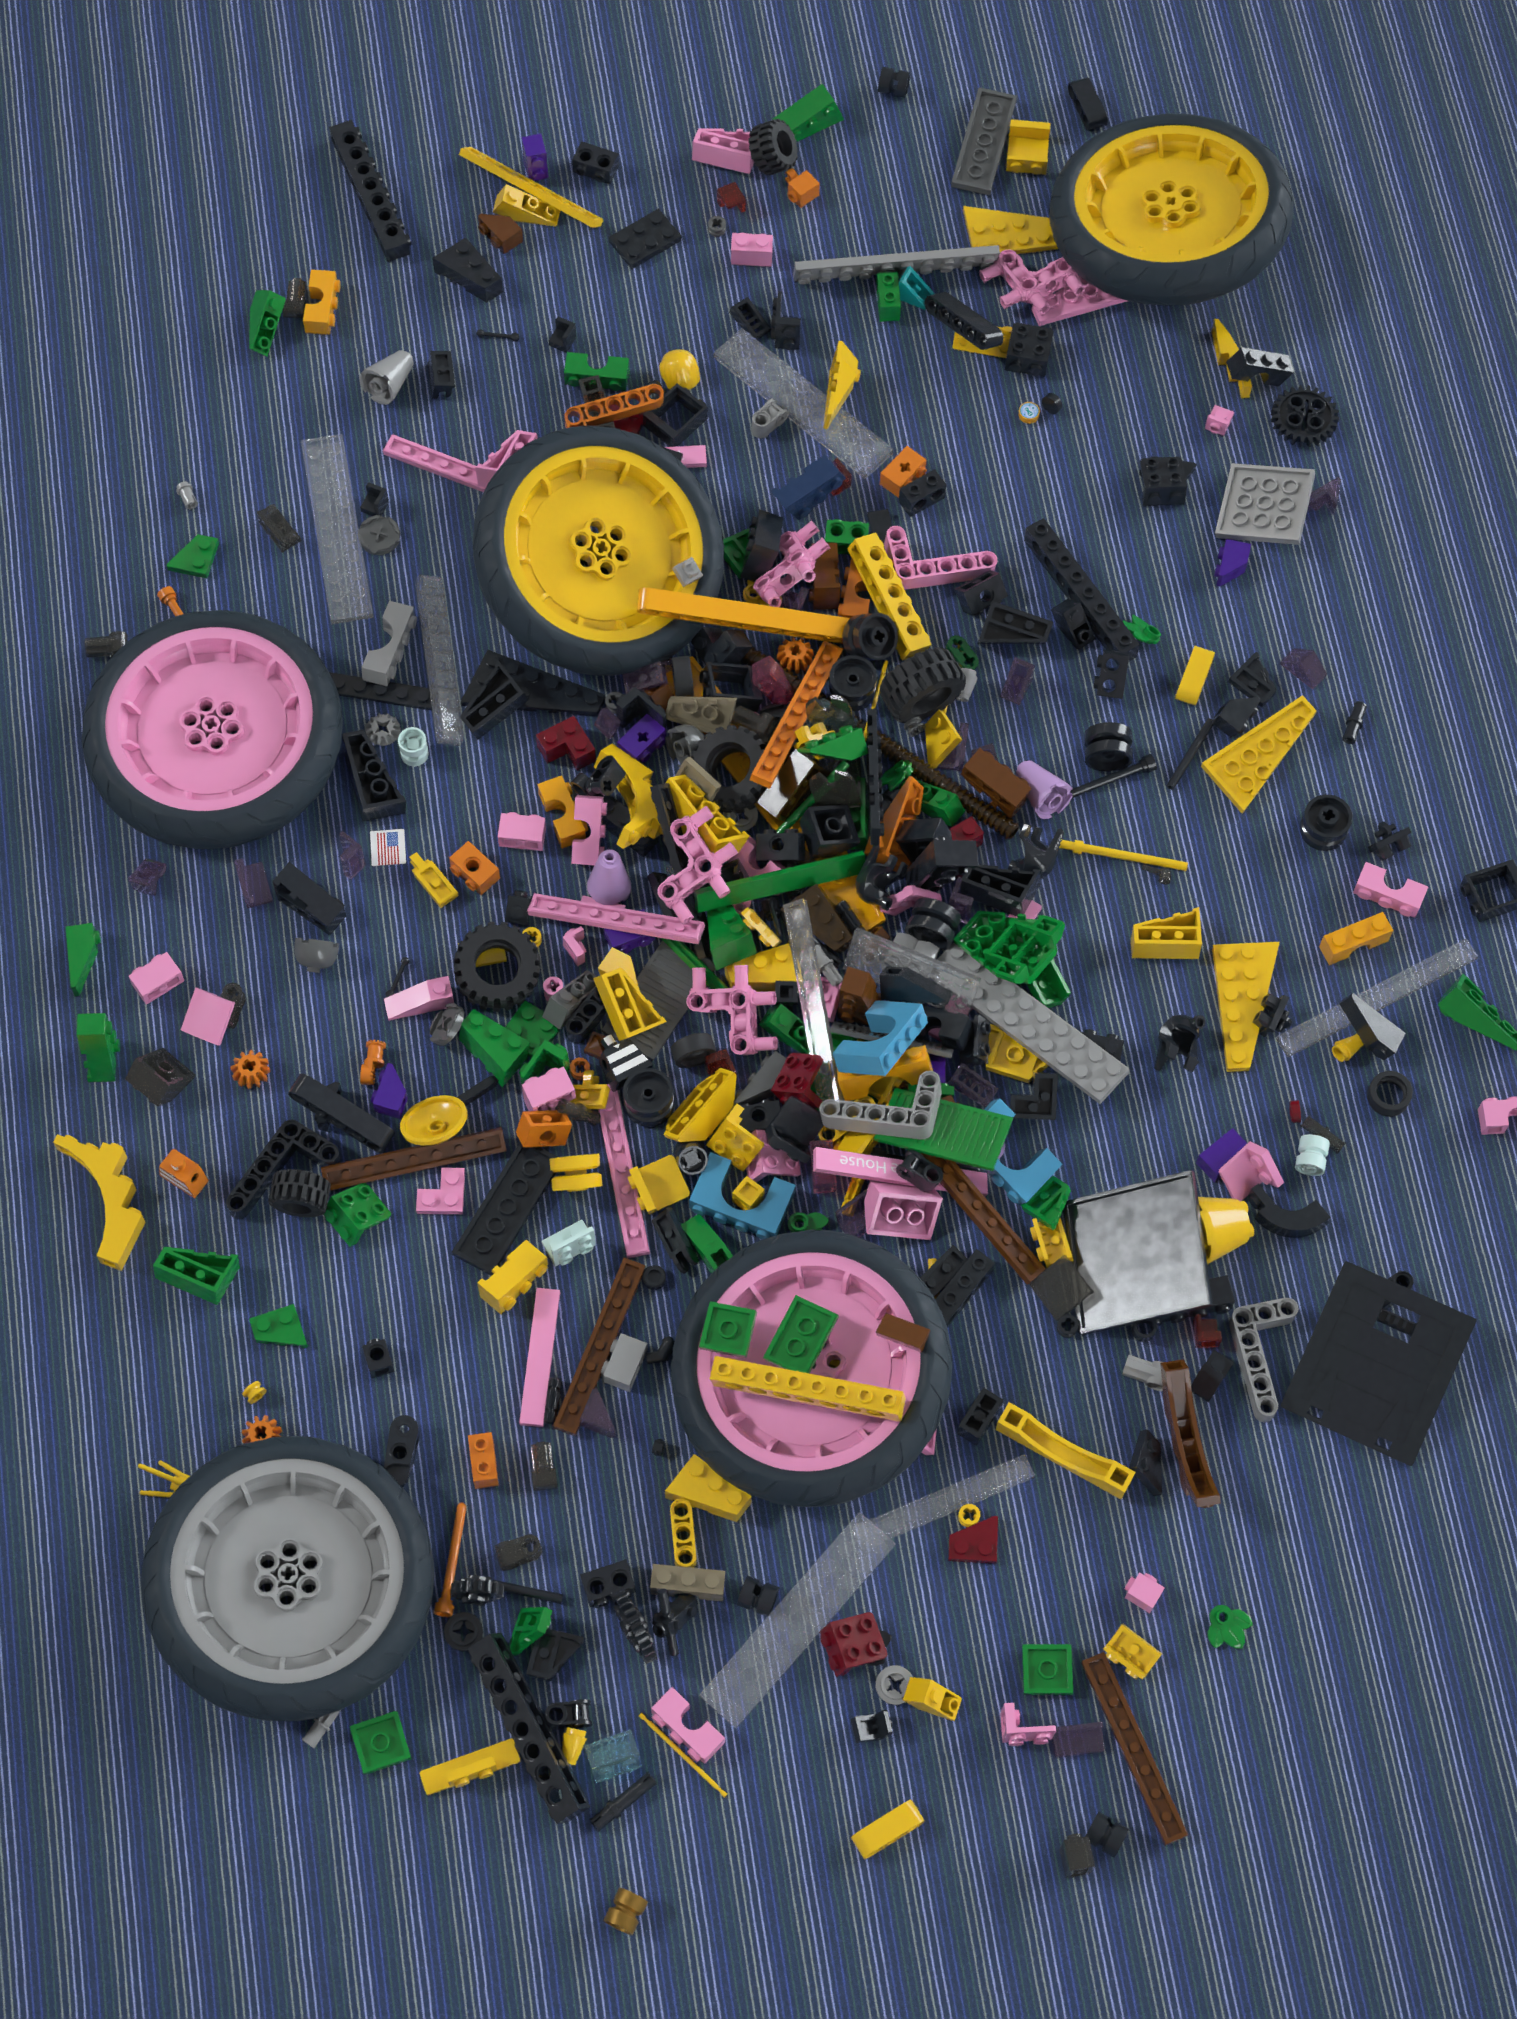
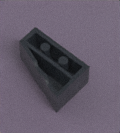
M466 237L433 257L434 273L442 274L449 278L450 282L461 285L467 292L487 303L503 293L502 278Z
M288 862L272 881L278 901L328 935H331L345 919V905L339 899L329 895L292 863Z

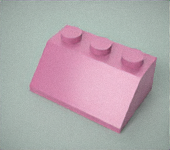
M870 1180L864 1200L866 1232L872 1235L931 1240L943 1198L934 1189L931 1192H923L914 1186Z

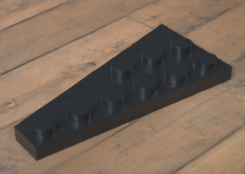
M487 650L460 703L461 706L469 704L474 695H477L484 685L483 682L490 676L498 661L529 699L517 710L537 712V710H547L548 713L560 711L570 712L572 715L597 716L606 699V695Z
M868 709L867 712L868 754H866L871 845H880V836H884V823H880L883 822V808H879L883 805L882 794H879L882 793V780H879L882 776V763H880L881 749H878L881 748V735H877L876 709Z

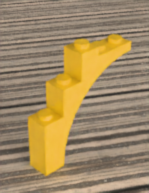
M613 743L603 748L598 755L594 768H597L598 763L604 757L611 755L626 772L625 777L616 788L628 806L630 822L624 826L617 845L624 849L631 844L634 845L642 837L650 836L652 839H655L661 834L663 835L661 825L657 819V810L651 798L652 792L650 787L652 786V781L650 779L653 771Z
M57 1134L53 1142L56 1149L84 1166L97 1181L102 1192L106 1222L97 1258L101 1264L122 1271L145 1224V1220L139 1210L133 1207L128 1208L136 1192L133 1180L125 1175L119 1176L127 1160L124 1148L116 1143L107 1144L103 1142L99 1149L91 1143H86V1145L79 1143L76 1138L70 1135L63 1137Z

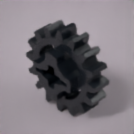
M470 1575L468 1578L451 1583V1595L456 1597V1599H462L464 1604L485 1606L486 1603L503 1598L504 1586L497 1581L492 1582L491 1577Z

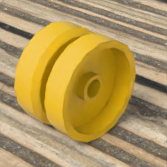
M599 1154L549 1159L551 1171L565 1172V1175L555 1176L551 1179L553 1191L567 1190V1192L602 1186V1176L600 1173H587V1169L600 1166Z

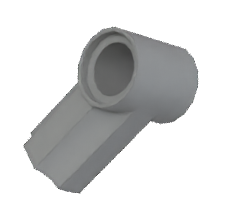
M1128 1355L1122 1375L1144 1382L1147 1387L1153 1390L1163 1391L1160 1363L1163 1362H1150Z

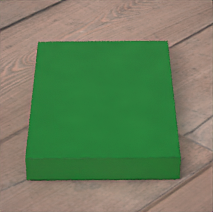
M795 1295L763 1359L783 1369L810 1374L839 1318L838 1314Z

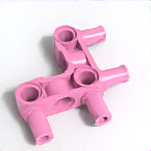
M1007 249L999 254V258L994 261V264L979 271L980 278L984 283L1000 275L1013 289L1010 293L999 297L1004 309L1015 303L1025 302L1033 304L1040 314H1045L1050 309V305L1044 299L1047 295L1067 285L1076 296L1085 292V286L1078 279V274L1063 257L1049 263L1047 267L1037 272L1028 271L1023 264V260L1015 251Z
M812 520L798 532L787 531L781 535L779 550L785 556L783 561L755 581L754 589L769 606L780 607L782 601L779 597L800 580L804 579L806 582H812L815 579L816 574L813 570L816 559L830 549V546L822 537L810 548H805V542L819 532V529Z
M707 806L691 817L688 815L682 819L675 820L670 827V832L676 844L684 850L689 858V863L687 864L688 867L676 875L672 874L659 885L658 895L668 908L674 910L682 924L694 918L684 903L685 898L692 894L694 890L699 889L706 883H710L719 898H723L731 892L720 876L721 867H723V863L738 854V851L731 842L716 853L710 851L698 833V827L714 817ZM686 825V833L682 836H679L678 829L681 826ZM705 862H711V869L708 872L702 871V866ZM673 887L674 895L666 898V890Z
M748 965L734 966L735 986L726 989L706 988V968H692L693 988L689 991L686 1001L687 1006L692 1011L717 1013L718 1010L728 1011L731 1014L730 1047L735 1054L755 1055L758 1051L777 1050V1037H757V1006L775 1005L777 1001L776 993L774 991L756 992L748 985ZM742 994L745 996L743 1005L739 1003V997ZM701 996L703 1004L701 1007H698L697 999ZM743 1039L747 1043L745 1050H742L740 1046Z

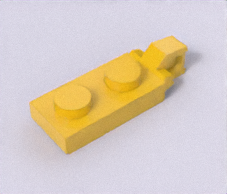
M417 852L409 857L411 859L410 863L414 867L412 872L415 878L440 908L459 896L456 889L432 860L429 861L427 859L423 861Z

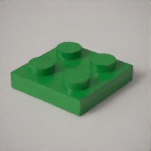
M525 1000L505 1028L530 1042L528 1056L532 1058L534 1048L538 1044L541 1045L544 1040L552 1042L561 1029H558L542 1017L544 1011Z
M710 1301L699 1348L701 1350L747 1358L757 1311Z
M1023 1644V1695H1073L1071 1644Z
M398 1711L350 1726L364 1775L412 1759Z

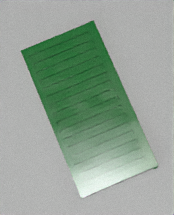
M895 1088L888 1106L912 1108L915 1092ZM940 1099L933 1133L929 1138L912 1139L876 1134L874 1140L993 1171L1013 1122V1117Z

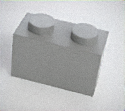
M622 1333L618 1340L614 1339L610 1348L612 1356L609 1361L606 1360L601 1370V1374H604V1383L630 1392L647 1353V1343Z

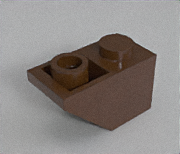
M478 215V229L483 236H487L493 247L499 249L503 254L523 242L522 229L510 216Z

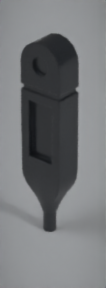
M489 1076L456 1098L460 1099L467 1106L495 1088L499 1080L495 1076Z

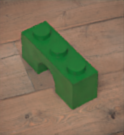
M567 352L564 369L565 385L573 387L584 386L593 389L604 388L614 391L627 390L629 358L608 356V362L603 368L594 369L588 365V354Z

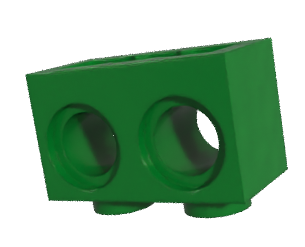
M898 272L877 273L876 292L879 322L900 321L901 302Z
M840 519L827 520L825 541L827 543H837L838 554L850 555L847 548L856 539L855 536L863 537L868 535L869 523L861 521L847 522Z

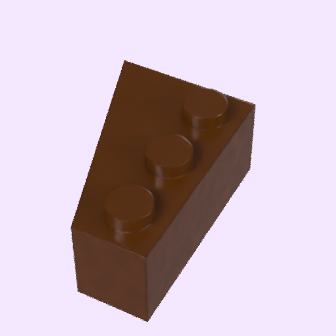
M827 543L830 549L816 559L813 570L816 577L812 582H808L812 583L813 589H809V602L813 601L814 610L839 608L840 583L837 543Z
M981 748L964 765L961 775L979 794L984 792L992 800L989 804L993 808L998 806L1008 816V820L1012 819L1023 807L1032 789L1025 779L1018 778L1007 765L1000 764L990 752L984 751Z
M847 967L839 991L837 1016L844 1022H856L869 1026L865 1013L875 1001H881V993L876 992L877 985L869 972Z

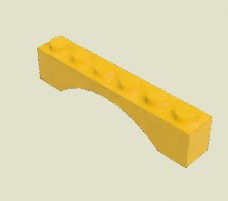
M1010 1402L997 1422L995 1430L1119 1499L1123 1498L1135 1475L1133 1470L1115 1460L1096 1455L1067 1441L1040 1423L1030 1413Z

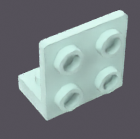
M580 1220L542 1240V1245L555 1267L560 1264L566 1265L576 1255L580 1253L582 1255L587 1254L594 1248L593 1246L596 1245L595 1232L592 1226L587 1228L584 1221Z

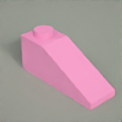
M449 976L426 980L385 998L384 1002L388 1021L446 1009L445 1005L454 1003Z

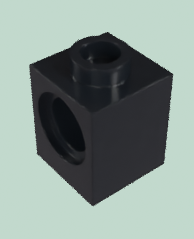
M372 1339L362 1346L371 1378L394 1372L385 1339ZM375 1353L384 1354L383 1358L378 1361L372 1359Z

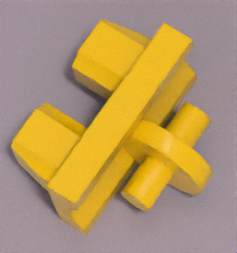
M823 722L813 725L810 729L808 725L802 726L795 731L799 742L794 745V748L804 747L805 742L810 740L823 739L822 735L835 731H827ZM814 756V758H816V759H823V758H824V757Z

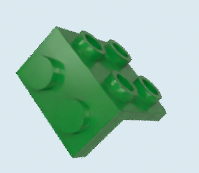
M544 1040L541 1045L538 1044L532 1052L533 1057L529 1063L525 1062L519 1071L521 1086L531 1077L538 1078L546 1065L550 1068L558 1069L564 1067L568 1073L570 1064L567 1050L562 1045L557 1043L554 1045L547 1040Z
M361 1183L331 1196L327 1203L326 1212L323 1215L339 1233L340 1237L351 1247L357 1244L364 1230L388 1220L391 1212L368 1184Z

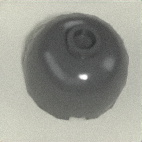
M683 724L668 730L669 736L666 737L665 742L671 759L677 758L681 763L678 767H681L684 760L691 756L692 751H697L698 747L696 744L699 740L703 742L706 737L695 726Z
M295 938V958L300 965L307 967L308 972L320 973V969L329 968L336 961L339 943L309 939L307 941L302 940L303 938Z

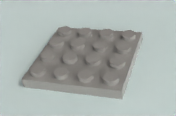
M1231 463L1216 526V538L1300 545L1315 478V469Z

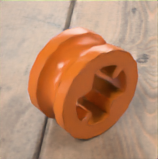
M575 1058L570 1063L571 1076L576 1080H583L584 1072L581 1073L579 1071L577 1073L576 1066L579 1065L581 1067L583 1065L585 1072V1070H590V1064L584 1058Z

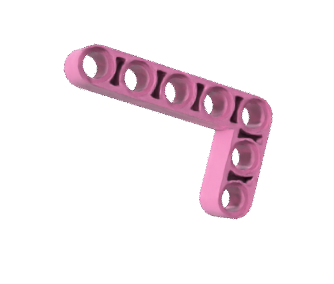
M892 526L888 529L884 542L885 551L892 560L893 567L897 576L902 581L904 590L971 581L990 570L995 571L997 556L990 551L913 561L906 533L899 526Z

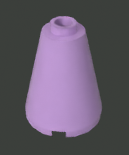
M1024 761L1018 765L1016 776L1025 779L1032 788L1028 799L1035 813L1040 818L1049 819L1052 817L1050 814L1055 811L1059 814L1065 809L1073 796L1070 792L1073 789L1068 783L1033 761Z
M605 850L600 853L587 881L588 894L596 902L603 905H614L622 900L624 902L631 893L630 878L619 853L614 850Z

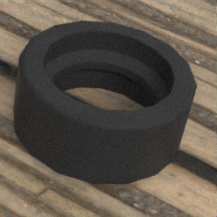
M689 656L673 657L672 672L676 696L693 697L694 689Z
M695 1033L674 1042L671 1046V1052L676 1066L679 1068H692L713 1059L716 1055V1048L711 1035L708 1033Z
M1384 1071L1373 1078L1367 1091V1099L1375 1112L1383 1116H1396L1406 1110L1412 1099L1413 1089L1410 1081L1404 1075L1396 1071ZM1385 1082L1397 1085L1403 1092V1099L1396 1105L1382 1102L1377 1096L1378 1086Z

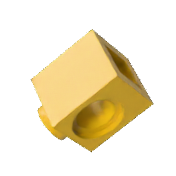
M748 1176L732 1192V1202L742 1210H751L758 1207L765 1197V1189Z

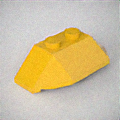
M719 1068L715 1071V1074L699 1083L668 1119L664 1136L678 1142L704 1141L712 1135L716 1127L734 1107L737 1076L735 1072Z

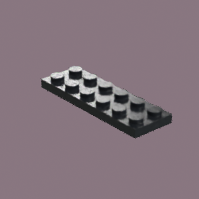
M520 1142L452 1250V1255L492 1276L494 1274L491 1272L492 1269L500 1265L551 1182V1179L556 1174V1172L550 1170L549 1159L557 1158L558 1156L541 1147H523Z

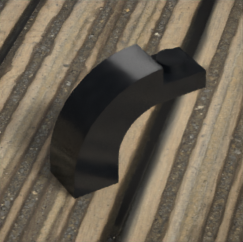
M1259 1184L1251 1188L1248 1195L1249 1202L1253 1208L1259 1209L1255 1220L1265 1229L1279 1236L1289 1238L1309 1236L1325 1227L1331 1218L1317 1200L1303 1209L1289 1211L1277 1206Z

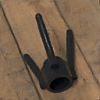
M768 898L762 901V910L759 912L760 918L765 923L766 918L768 921H773L777 935L781 936L778 922L781 916L793 941L797 942L798 939L785 913L780 910L783 907L779 905L778 899Z

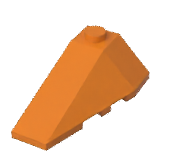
M913 776L908 777L884 813L883 822H880L884 823V836H880V849L876 863L885 864L890 854L898 858L893 870L897 872L901 862L909 866L912 864L896 842V838L904 820H915L916 816L921 812L924 787ZM870 837L864 852L866 856L869 855L873 846L870 844Z

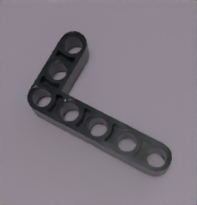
M296 1120L285 1121L227 1197L226 1206L230 1215L235 1219L245 1218L271 1185L274 1173L282 1170L295 1151L324 1167L341 1163L337 1146ZM291 1130L298 1131L294 1136L287 1135ZM309 1142L316 1143L312 1148L305 1147ZM278 1148L284 1149L281 1154L273 1153ZM329 1153L335 1154L330 1160L324 1159ZM264 1166L271 1167L267 1172H260V1169ZM251 1184L257 1185L252 1191L246 1190ZM236 1203H243V1206L239 1209L232 1208Z

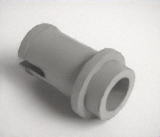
M184 481L177 485L176 492L181 496L185 508L191 510L198 506V501L192 492V485Z

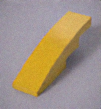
M1214 319L1211 332L1218 365H1226L1229 382L1238 381L1241 398H1249L1252 389L1251 380L1241 381L1232 379L1226 363L1239 348L1220 320Z

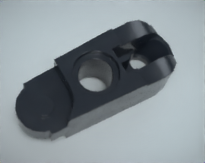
M401 1415L392 1421L384 1469L393 1476L402 1488L408 1483L420 1439L419 1426L416 1420L408 1415ZM401 1426H408L409 1431L401 1433ZM398 1451H405L407 1453L403 1459H396L394 1457Z

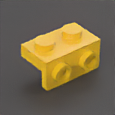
M1036 1218L1032 1219L1034 1227H1031L1030 1231L1033 1241L1038 1240L1040 1245L1039 1248H1036L1039 1261H1045L1046 1268L1073 1261L1061 1218L1054 1230H1051L1041 1222H1037Z
M1124 1624L1120 1626L1108 1644L1103 1648L1107 1652L1106 1657L1115 1664H1118V1662L1127 1667L1125 1671L1135 1679L1138 1677L1144 1679L1162 1655L1161 1652Z

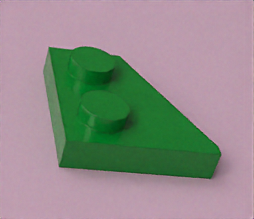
M749 528L723 539L724 560L739 579L741 578L740 575L746 554Z

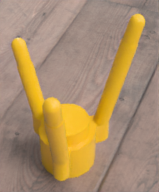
M162 1460L158 1464L176 1476L173 1477L149 1466L138 1464V1468L171 1481L170 1489L174 1490V1492L180 1484L190 1477V1475L180 1472ZM145 1490L139 1492L140 1495L168 1498L173 1494V1492Z

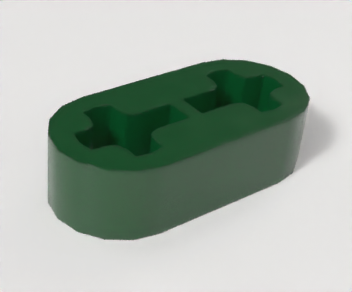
M958 635L950 637L945 649L953 654L960 668L976 670L979 664L978 657L965 639ZM952 645H959L960 647L959 649L957 647L953 648ZM965 661H966V662H970V661H971V662H972V665H971V666H970L969 664H968V665H965L964 662H965Z

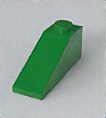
M93 923L66 926L70 984L74 996H80L98 954V944L101 943L100 931L95 930Z

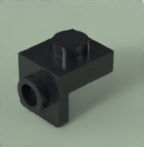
M519 890L509 894L505 922L527 925L529 920L527 910L533 896H528V892Z
M882 1710L877 1714L855 1716L851 1719L856 1743L882 1740L893 1733L892 1721L887 1710Z

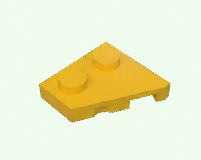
M938 710L925 724L927 760L930 767L934 768L962 741V738L945 712Z

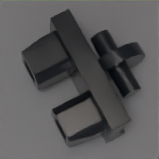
M1384 821L1379 823V831L1375 832L1374 835L1377 839L1380 837L1384 839L1368 846L1370 853L1375 851L1380 860L1383 861L1394 855L1389 846L1392 842H1394L1398 852L1411 847L1408 834L1412 832L1409 827L1392 834V831L1396 829L1394 823L1391 825Z
M1270 993L1264 996L1261 1006L1268 1009L1269 1012L1266 1014L1263 1011H1259L1253 1020V1023L1261 1028L1260 1035L1266 1037L1268 1032H1274L1275 1030L1282 1032L1283 1028L1288 1029L1291 1027L1293 1022L1288 1017L1290 1012L1284 1010L1289 997L1282 995L1278 998Z

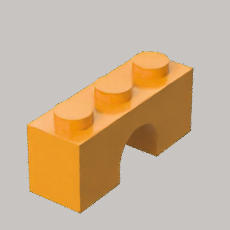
M311 270L308 286L311 299H319L321 301L317 304L305 305L303 317L305 333L330 335L331 327L335 325V314H333L334 309L337 310L338 307L336 292H340L341 286L340 280H337L336 271Z
M561 775L537 784L538 794L545 811L559 809L565 813L561 818L553 820L554 832L561 849L571 846L574 839H586L587 823L583 820H574L575 800L573 801L571 798L573 792L569 782L565 783Z
M1381 912L1324 935L1319 948L1328 964L1332 965L1349 958L1350 954L1361 946L1367 945L1368 949L1388 942L1393 929L1385 914Z

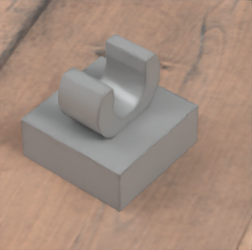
M692 557L672 568L683 587L703 576Z

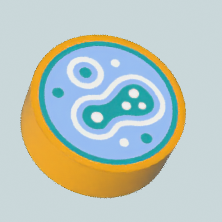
M1025 402L1019 408V418L1024 423H1034L1039 418L1040 409L1033 402Z

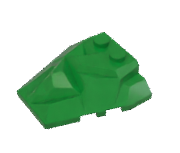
M978 911L953 940L957 946L996 977L1016 984H1032L1056 956V944L1062 937L1065 923L1045 915H1039L1038 919H1026L1025 914H1018V918L1006 917V914L1002 912Z

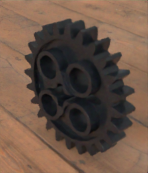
M1299 385L1298 390H1295L1292 386L1290 392L1284 390L1283 395H1278L1277 400L1273 403L1271 410V422L1274 423L1273 429H1279L1278 436L1285 435L1284 441L1292 439L1291 445H1294L1297 441L1300 447L1303 446V443H1307V446L1311 447L1312 442L1319 446L1320 440L1326 442L1327 437L1331 438L1333 432L1336 431L1339 417H1337L1339 410L1335 409L1337 404L1331 403V396L1324 397L1325 391L1319 394L1318 387L1311 391L1310 385L1307 386L1306 390H1303L1301 385ZM1305 402H1308L1305 431H1302L1303 411Z
M622 1587L611 1592L612 1601L615 1604L613 1609L620 1621V1628L625 1637L633 1645L636 1653H639L640 1657H642L645 1664L656 1660L657 1655L653 1648L654 1641L648 1631V1625L637 1606L634 1605L631 1598H628Z

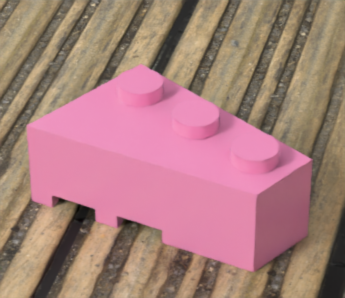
M517 430L501 444V449L496 453L492 452L488 455V460L485 463H479L475 467L478 486L486 488L500 466L527 443L537 439V433Z

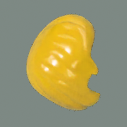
M677 349L669 351L663 356L659 365V371L669 390L676 384L690 390L699 383V367L693 354L686 350Z

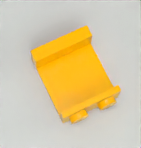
M1022 120L1010 121L1006 171L1046 175L1051 123Z

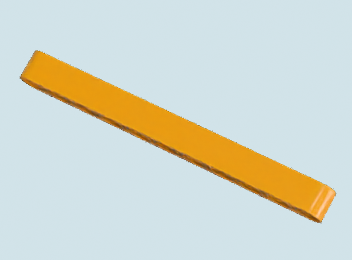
M640 588L638 590L637 612L641 614L820 641L825 640L843 644L842 634L844 626L850 619L654 588Z

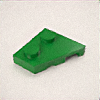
M197 534L167 563L168 571L208 578L219 545L218 538Z
M1052 1176L1021 1207L1024 1212L1036 1218L1051 1230H1054L1071 1190L1069 1185Z
M294 1304L249 1319L257 1343H275L281 1346H286V1344L300 1346V1348L308 1347Z
M546 1607L520 1609L508 1645L513 1656L518 1655L545 1634L550 1626V1617L553 1610Z

